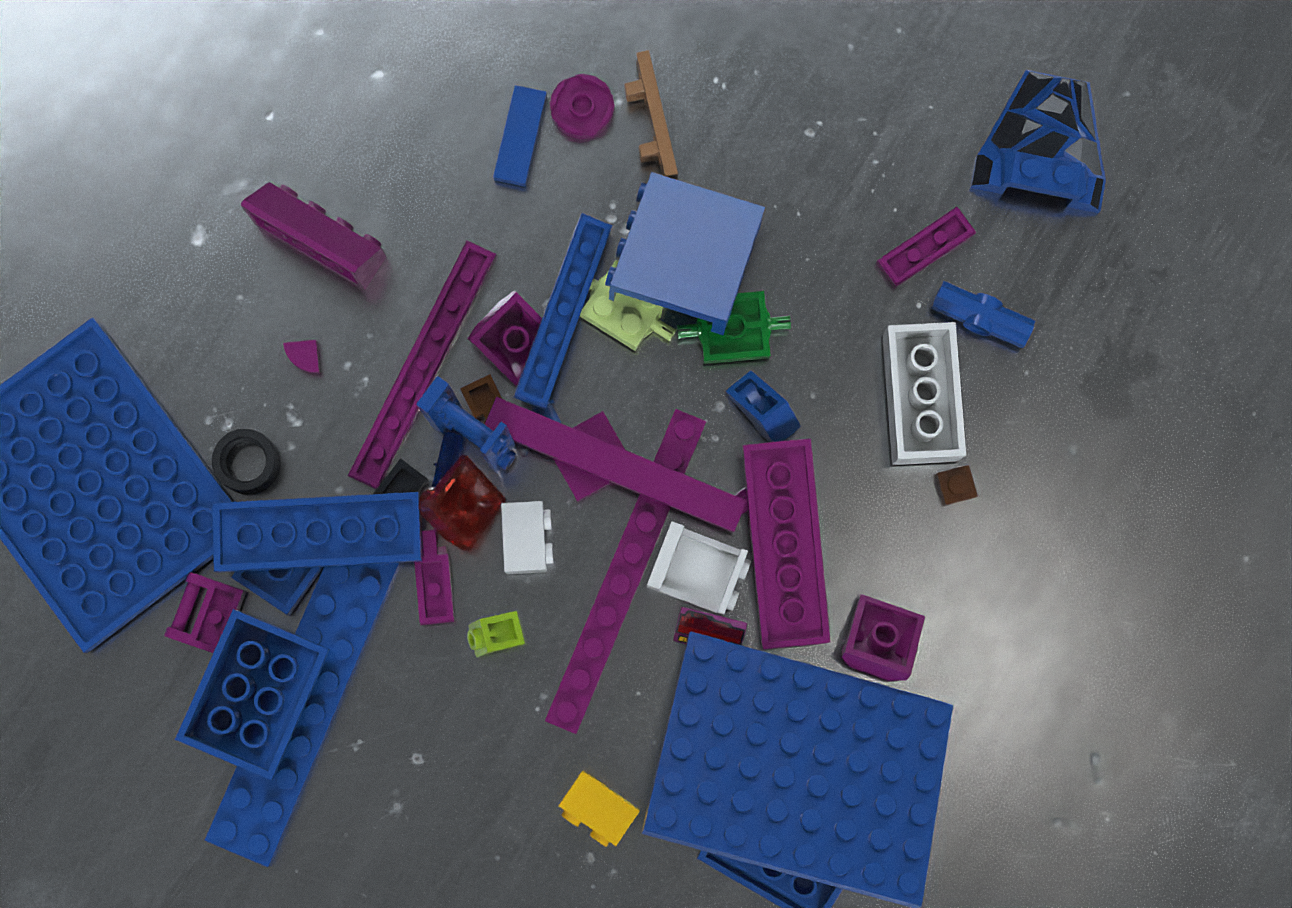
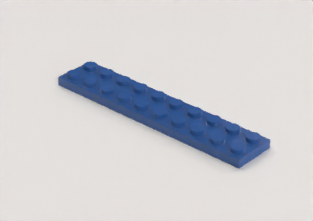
M401 563L328 566L323 568L295 634L330 649L273 780L237 766L204 841L263 866L270 867Z

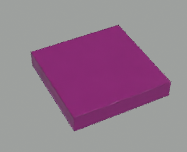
M603 411L573 427L578 431L625 450ZM553 458L577 502L612 484L610 481Z

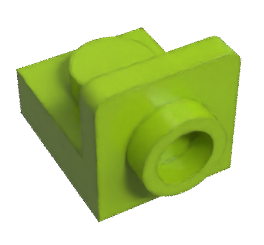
M517 611L482 618L468 625L467 639L476 657L525 644Z

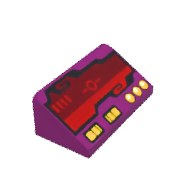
M681 607L673 641L686 644L688 634L692 631L742 645L748 623Z

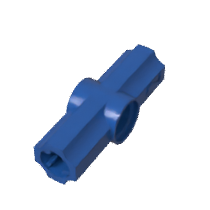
M945 281L941 284L931 307L935 311L963 322V326L973 333L982 336L993 335L1020 348L1026 345L1035 324V320L1003 307V303L993 296L983 293L973 294Z

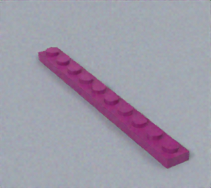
M675 409L653 462L685 475L706 421ZM641 494L639 495L545 722L577 734L669 514L670 506Z

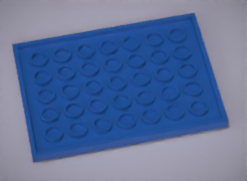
M93 317L0 385V539L83 653H88L185 580L190 572L194 573L213 558L212 503L233 502L99 322Z
M690 631L684 649L641 834L903 906L920 908L922 907L953 704Z

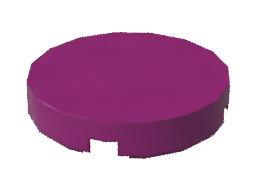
M577 74L575 77L560 81L553 90L550 100L553 122L561 132L569 137L577 139L594 138L604 132L612 122L615 110L613 95L607 84L596 76Z

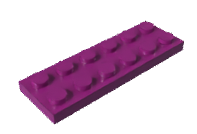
M811 438L742 445L761 648L764 650L831 643Z

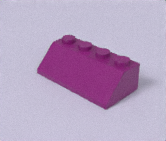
M268 182L242 201L240 206L255 225L365 290L386 259V255L382 248H380L382 243L366 233L363 237L353 232L354 227L340 217H337L336 220L324 215L326 213L324 208L311 200L307 204L297 199L298 193L284 184L277 187Z

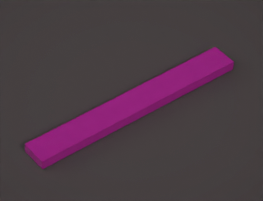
M466 240L347 475L348 477L376 490L388 475L420 411L416 404L438 376L497 258L496 253Z
M496 397L485 422V425L493 431L500 422H503L507 425L514 442L732 533L736 529L747 502L745 499L499 397Z

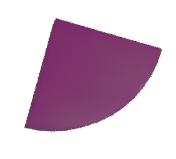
M316 339L283 343L287 357L296 367L310 374H321L319 344Z

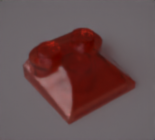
M461 455L435 487H430L423 491L419 499V510L421 515L446 541L461 550L471 551L501 508V503L506 501V497L467 455Z

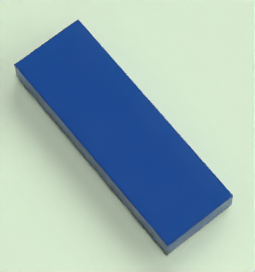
M514 86L494 171V181L526 187L546 103V91Z

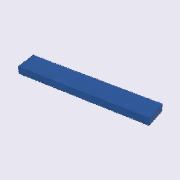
M583 213L579 216L513 398L541 409L547 407L612 225Z

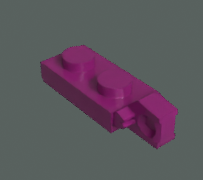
M436 529L422 531V561L414 562L420 625L455 622L450 558L447 546L439 547L438 531Z

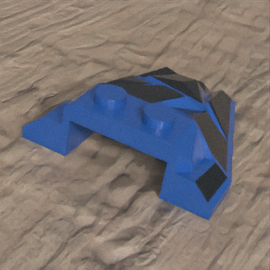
M1026 70L998 121H996L986 142L976 156L970 188L1003 194L1007 187H1013L1068 198L1067 207L1099 213L1102 206L1106 177L1090 82Z

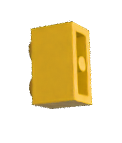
M585 770L580 773L559 804V807L564 810L561 814L562 817L577 827L581 822L592 829L590 836L605 847L609 843L617 846L640 812L638 807Z

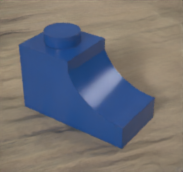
M751 370L726 390L729 398L747 416L756 430L769 442L784 441L801 427L789 403Z

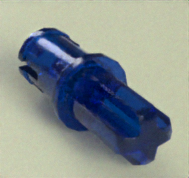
M445 432L438 461L433 463L436 469L428 496L450 500L455 472L460 470V468H457L463 436Z

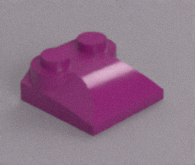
M513 291L489 311L474 327L467 339L514 386H517L542 318L517 292Z
M860 594L847 640L842 648V658L851 668L887 681H907L912 672L925 616Z

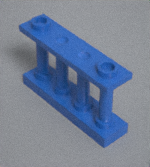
M437 376L416 404L429 424L443 436L447 430L451 432L455 430L478 446L490 469L498 474L501 468L507 470L517 456L514 452L517 447L507 425L500 422L494 431L462 408L450 385Z

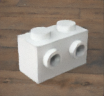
M543 501L501 503L504 572L506 574L548 572L547 564H553L552 543H546L545 530L552 529L551 510H544Z

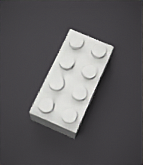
M956 323L888 325L882 337L892 465L959 462L966 456Z

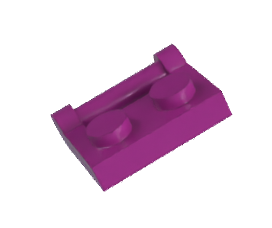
M190 572L186 576L185 581L188 583L171 627L167 626L164 636L214 653L232 610H240L246 591ZM201 587H204L208 590L190 634L184 630Z

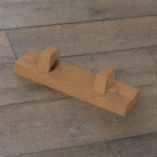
M649 50L637 52L636 67L639 80L625 83L624 91L627 102L644 100L654 140L639 145L641 163L658 160L662 175L678 180L677 166Z

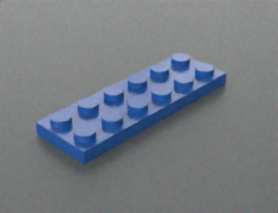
M419 492L212 503L214 572L217 573L422 561Z

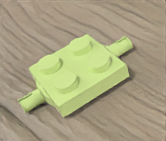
M615 260L612 267H617L619 261ZM608 272L598 281L593 278L589 289L590 297L580 313L581 318L634 351L637 350L643 339L653 331L668 341L672 339L676 329L660 320L664 307L620 293H616L614 301L609 300L610 287L605 285Z

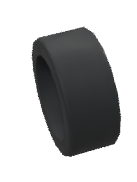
M236 429L225 434L217 442L212 453V468L216 478L230 490L240 494H256L266 490L275 481L280 470V455L274 443L264 434L253 429ZM243 442L257 444L264 451L266 457V465L263 472L257 478L250 481L235 479L227 468V457L230 450Z

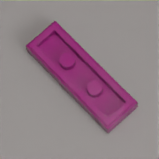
M955 207L876 261V264L893 288L896 289L972 238L976 231L960 209Z

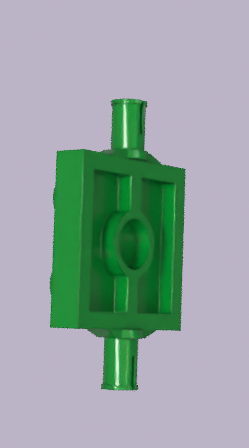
M764 291L738 293L724 335L711 332L712 322L698 318L697 324L677 325L678 339L698 337L702 346L704 364L768 359L771 356L769 344L771 330L791 329L790 315L770 317L765 304Z

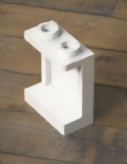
M671 521L647 588L723 616L726 609L733 611L739 592L734 591V587L738 578L745 579L751 564V560L745 559L748 550L734 548L687 530L683 525Z

